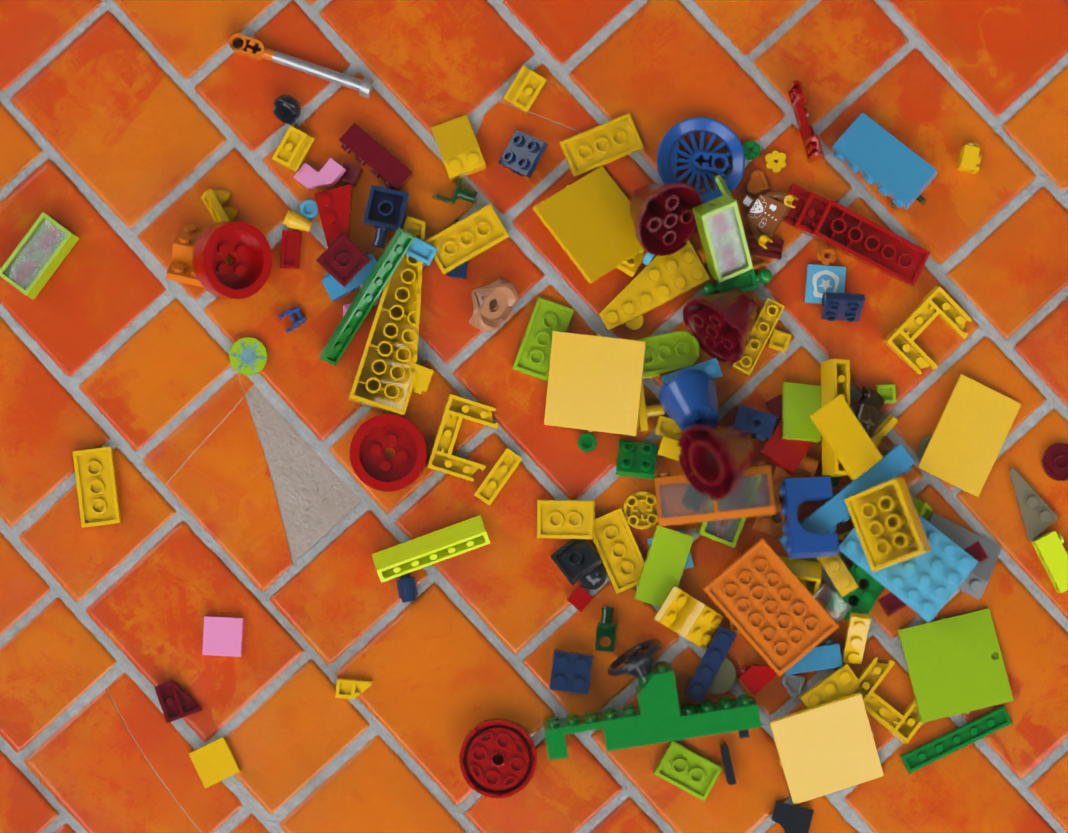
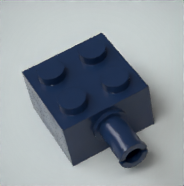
M371 185L363 223L376 229L372 246L384 248L387 232H396L399 227L403 229L410 199L409 193Z
M739 405L736 407L731 426L738 427L746 434L753 435L752 439L763 442L765 439L771 438L777 416Z

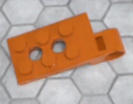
M805 455L792 475L778 465L775 466L772 474L776 512H781V503L778 499L779 485H781L782 481L785 478L814 477L819 460ZM769 485L765 492L762 503L771 502ZM803 503L798 505L797 518L799 516ZM772 514L756 516L752 528L780 538L784 535V515L779 522L772 520Z

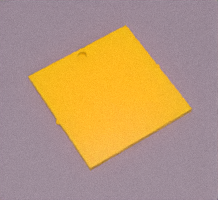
M603 166L573 184L566 185L563 190L533 207L535 213L590 284L622 263H627V260L645 250L637 239L630 213V201Z
M553 331L544 425L583 429L589 432L599 431L637 436L646 341L604 337L600 334L595 336Z
M860 692L769 721L780 758L779 764L783 768L794 805L884 776L873 738L874 733L871 731Z

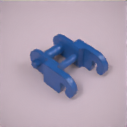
M294 307L295 310L291 311L289 309L278 316V319L289 315L293 321L294 326L287 329L286 333L300 326L299 323H305L307 318H303L300 313L301 307ZM295 312L300 319L297 322L292 315Z

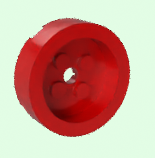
M241 221L217 222L209 226L197 239L192 256L193 270L197 280L201 282L205 290L210 294L221 298L244 299L257 293L268 280L272 268L271 248L264 234L249 223ZM229 254L233 259L230 265L226 263V257Z
M379 415L367 420L358 428L351 441L350 461L355 474L367 486L379 491L392 492L409 487L421 476L427 463L428 449L422 432L411 421L398 415ZM386 448H392L395 451L393 458L387 459L384 456Z
M503 718L485 720L473 727L466 735L460 750V769L468 785L479 794L490 798L510 797L523 790L535 773L537 765L535 743L527 730L512 720ZM500 753L504 757V761L501 764H495L493 756Z

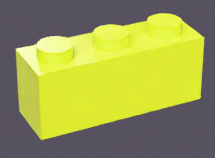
M1050 531L1034 539L1031 543L1056 592L1063 593L1068 590V550L1065 551L1062 545L1064 540L1060 533Z

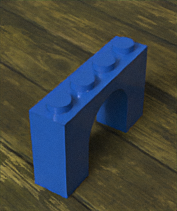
M830 476L785 478L781 485H779V496H782L783 504H781V514L785 518L783 533L787 536L785 551L789 553V559L836 556L839 553L837 533H810L801 527L797 519L799 504L806 501L829 500L832 496Z

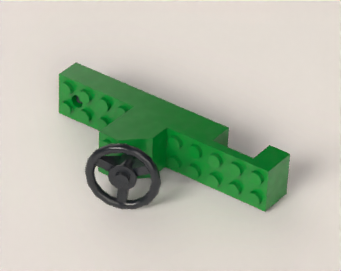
M656 638L650 639L623 653L607 670L611 676L626 674L635 676L638 679V685L635 687L638 706L625 705L623 709L606 708L604 712L587 711L585 715L568 714L566 718H547V721H543L548 757L549 760L568 758L565 735L603 729L607 751L738 731L740 738L750 737L749 729L761 727L758 704L754 696L743 694L739 695V698L736 699L724 697L716 702L705 700L701 704L693 705V703H686L679 707L672 665L667 663V661H660L655 663L656 665L651 666L653 655L661 647V641Z

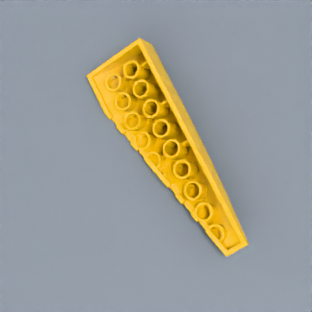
M407 216L403 229L422 241L425 240L426 222ZM406 254L383 290L349 396L351 401L405 415L416 380V372L413 370L415 364H417L423 270L422 262Z

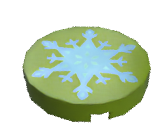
M246 337L239 339L233 344L230 349L229 359L232 367L237 372L250 376L264 369L268 353L262 342L255 338Z

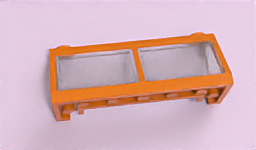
M766 461L754 462L755 465L748 467L732 494L722 500H712L711 496L700 494L689 483L684 474L670 475V471L659 472L658 476L654 478L659 526L776 514L770 463L766 464Z

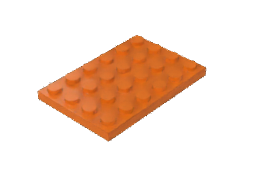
M763 538L703 588L779 677L839 627Z

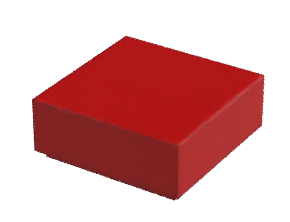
M579 585L567 600L582 612L593 600V597Z

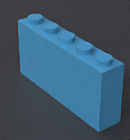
M863 112L832 146L833 155L841 162L844 160L848 163L850 170L863 175V179L868 184L872 185L873 183L877 186V190L886 197L888 195L893 199L892 202L899 208L903 207L907 210L937 176V170Z

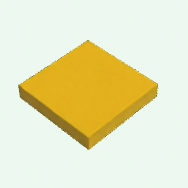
M224 736L189 753L205 789L241 771Z

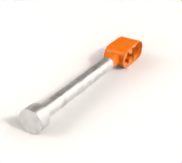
M234 34L229 39V46L238 55L256 61L266 59L357 90L360 96L369 98L374 86V80L365 77L363 80L266 48L261 41L242 34ZM237 40H242L243 46L235 48L234 43ZM248 43L251 48L257 49L259 47L261 51H257L255 54L252 49L248 48Z

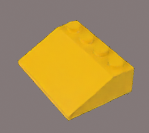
M904 477L895 478L844 499L872 572L932 551Z

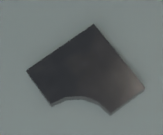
M775 800L771 820L779 823L785 833H809L814 810Z

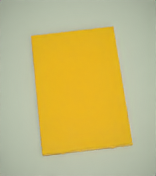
M960 374L917 468L964 492L979 497L1021 404L976 382V380Z

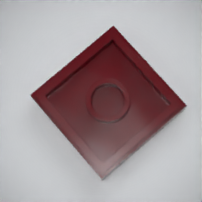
M342 233L316 261L345 287L371 259Z

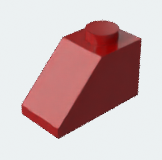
M751 664L750 666L745 665L739 670L740 675L738 678L755 696L778 674L770 665Z

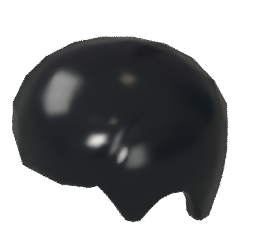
M282 94L273 102L275 104L273 113L282 122L291 125L299 118L301 106L291 95Z
M603 563L579 580L582 587L588 590H596L604 584L606 569Z

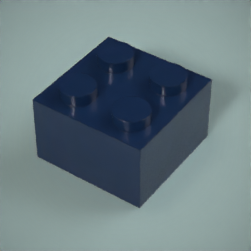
M554 649L549 690L588 695L593 655Z

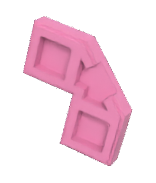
M330 158L319 173L307 163H304L293 178L309 190L316 189V187L335 185L346 169Z

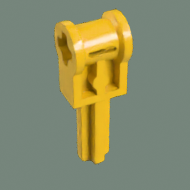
M891 414L874 431V437L871 440L876 447L898 422L896 417Z

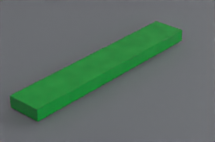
M1002 705L900 755V758L910 774L1012 724V721L1005 706Z

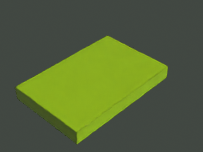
M790 382L782 384L783 439L818 443L821 441V433L809 417L821 408V386Z
M670 741L654 774L705 802L723 767L676 741Z

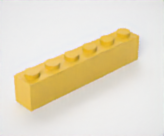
M830 359L822 361L821 407L839 394L842 395L848 406H850V360ZM822 436V476H848V473Z

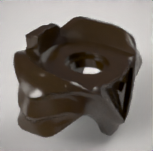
M864 386L862 387V398L849 407L870 439L874 437L875 425L879 426L882 420L883 413L879 411L884 404V399L877 391Z

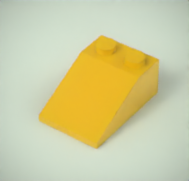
M467 115L431 127L450 182L486 169V164Z

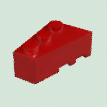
M352 184L314 193L328 247L342 233L350 238Z

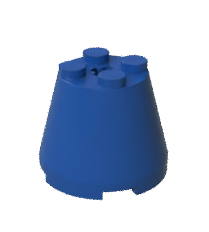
M688 369L678 372L675 378L662 385L659 392L661 406L683 432L692 426L717 425L719 412L716 384L713 378L704 373L703 370Z

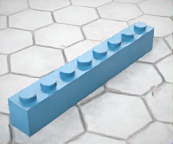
M897 444L882 456L883 459L857 479L850 481L830 497L829 500L825 501L801 520L799 524L803 529L814 534L834 532L839 522L842 521L844 523L851 518L844 499L893 480L901 473L905 475L913 468L911 465L915 461L901 444ZM786 534L777 539L784 549L785 542L787 541Z

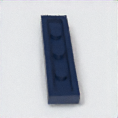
M719 625L684 692L685 695L700 703L702 702L737 636L736 633Z

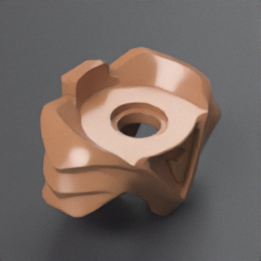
M500 275L495 282L475 288L471 293L474 310L469 323L482 331H495L500 327L503 320L509 321L514 313L511 308L518 300L514 284Z

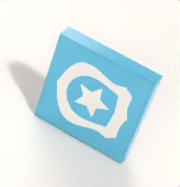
M808 264L804 303L822 304L824 292L844 293L846 267Z

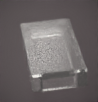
M823 584L813 596L824 610L838 622L851 609V606L826 584Z

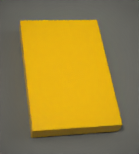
M537 500V538L595 539V501Z

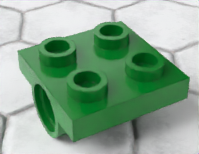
M619 440L616 475L654 480L657 444Z

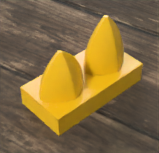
M209 189L201 197L215 223L233 221L236 216L237 209L231 207L222 208L221 206L228 200L230 191H212V189Z

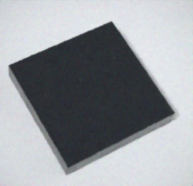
M572 539L550 556L572 585L603 562L586 539Z

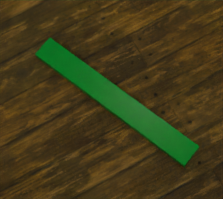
M400 227L398 228L319 355L321 360L334 366L337 365L416 238L412 233Z

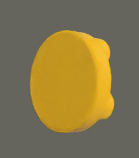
M639 491L627 497L623 504V514L631 527L644 530L651 528L658 522L657 501L653 494Z

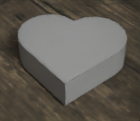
M796 674L783 675L781 683L787 688V693L790 696L798 697L802 693L805 677Z

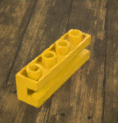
M769 298L765 300L756 317L745 352L738 362L732 364L731 368L746 376L751 374L785 306Z

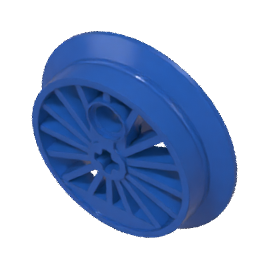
M696 117L677 123L665 134L658 148L657 169L663 184L679 183L692 172L686 185L690 186L697 174L695 191L701 196L703 203L723 196L713 174L720 175L723 179L727 180L725 183L731 193L737 187L744 172L745 156L738 137L725 124L711 118ZM693 133H701L699 150ZM685 135H689L693 150L682 139V137H684ZM704 135H712L709 143L703 151ZM715 138L722 142L708 153ZM679 143L687 151V153L678 149ZM723 146H725L728 150V152L724 154L716 153ZM680 155L685 159L677 158V156ZM727 157L731 158V164H729ZM698 159H701L702 166H699ZM719 160L724 164V167L717 168L714 162ZM677 163H678V164H686V165L677 167ZM688 169L675 180L676 172ZM726 169H731L730 175L724 173ZM701 177L706 189V193L702 194L699 193ZM707 177L718 188L717 190L711 192Z

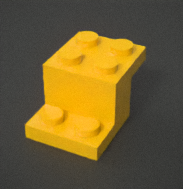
M674 586L654 619L704 649L711 641V637L716 629L721 625L724 616Z

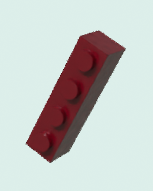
M355 123L339 139L342 144L340 147L348 154L352 152L356 155L355 160L363 167L365 164L370 167L371 170L369 172L377 179L379 177L383 178L386 181L384 185L389 189L400 191L413 176L411 170Z

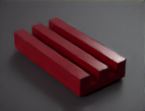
M746 234L748 247L765 249L759 244L750 243L749 240H758L753 235ZM772 239V243L779 244V247L765 245L767 247L766 250L778 251L777 255L749 250V253L754 256L781 260L784 240Z

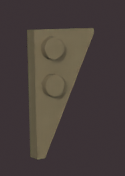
M1011 467L1009 469L1010 480L1015 490V498L1022 515L1021 519L1026 529L1027 540L1032 542L1058 516L1021 475Z

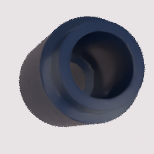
M411 574L399 576L400 580H396L402 603L417 600L416 595H418L415 577H411Z

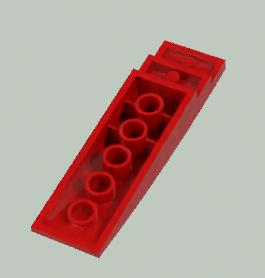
M794 183L791 185L787 194L797 197L798 200L794 199L792 201V206H795V208L789 210L782 222L906 284L915 285L931 252L832 200H827L814 192H809Z

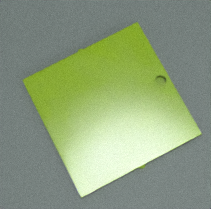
M989 608L950 618L942 617L938 621L897 630L921 723L962 713L969 714L970 711L1014 701Z

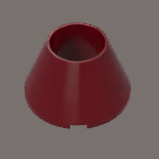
M692 426L681 434L678 441L681 451L678 458L684 475L700 494H707L711 496L712 500H722L731 495L754 458V449L750 438L743 430L735 426Z

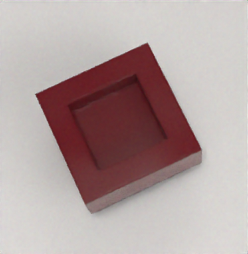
M345 161L342 167L346 171L339 181L356 187L363 169Z

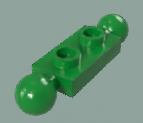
M766 268L761 269L756 275L754 269H751L723 282H717V285L706 283L702 287V294L707 296L717 292L733 290L734 288H739L742 292L757 289V282L767 284L772 280L773 275Z

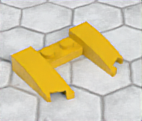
M935 286L899 327H895L883 340L918 375L922 374L920 369L931 366L932 370L938 368L914 342L917 336L937 316L963 339L968 335V333L963 332L966 321L972 322V319L940 286Z
M448 394L443 410L444 413L426 467L473 482L474 479L471 476L479 468L483 471L486 466L451 455L462 419L498 429V423H493L492 411H496V408Z
M874 657L857 677L859 680L848 696L860 692L866 712L887 728L889 733L903 744H908L922 725L916 701L914 699L901 714L874 693L875 689L895 664L891 660L888 661V664L877 662L878 657Z

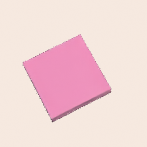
M204 616L202 655L241 657L244 618Z

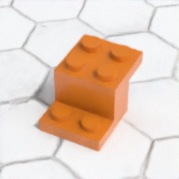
M182 224L173 243L172 262L166 272V279L204 287L195 276L192 256L197 239L208 228L195 226L194 224Z

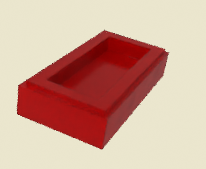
M282 230L280 268L300 269L302 231Z

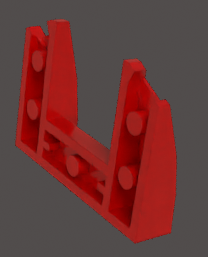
M798 80L793 81L787 92L807 159L810 163L823 159L824 153L819 136L814 134L812 125L809 126L808 110L806 107L803 108V105L808 103L803 84Z

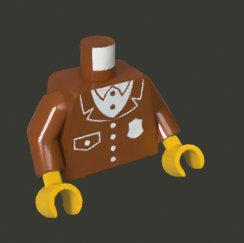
M783 192L760 194L757 200L750 195L746 196L742 205L750 209L746 216L749 219L748 225L760 246L767 249L765 243L767 241L773 242L769 237H773L789 210L795 208V206H792V201L794 199L798 200L797 197Z

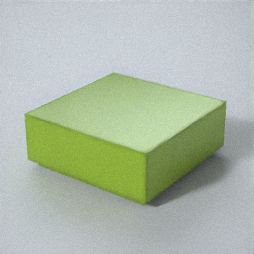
M895 384L875 385L876 391L884 399V404L897 403Z

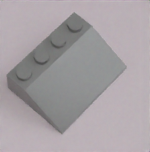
M933 512L928 522L960 548L965 549L979 541L988 558L977 564L957 588L976 599H980L990 580L1002 547Z

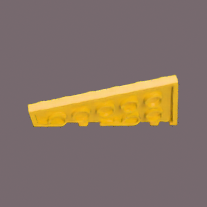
M690 240L686 242L687 245L674 254L656 256L599 314L607 332L710 281Z

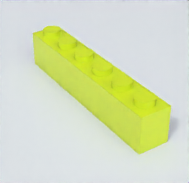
M481 515L379 551L372 554L381 582H385L490 544V540Z

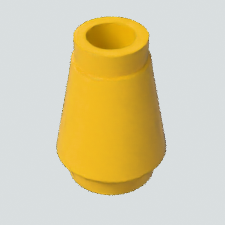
M288 210L283 224L287 225V228L309 232L312 221L295 210Z

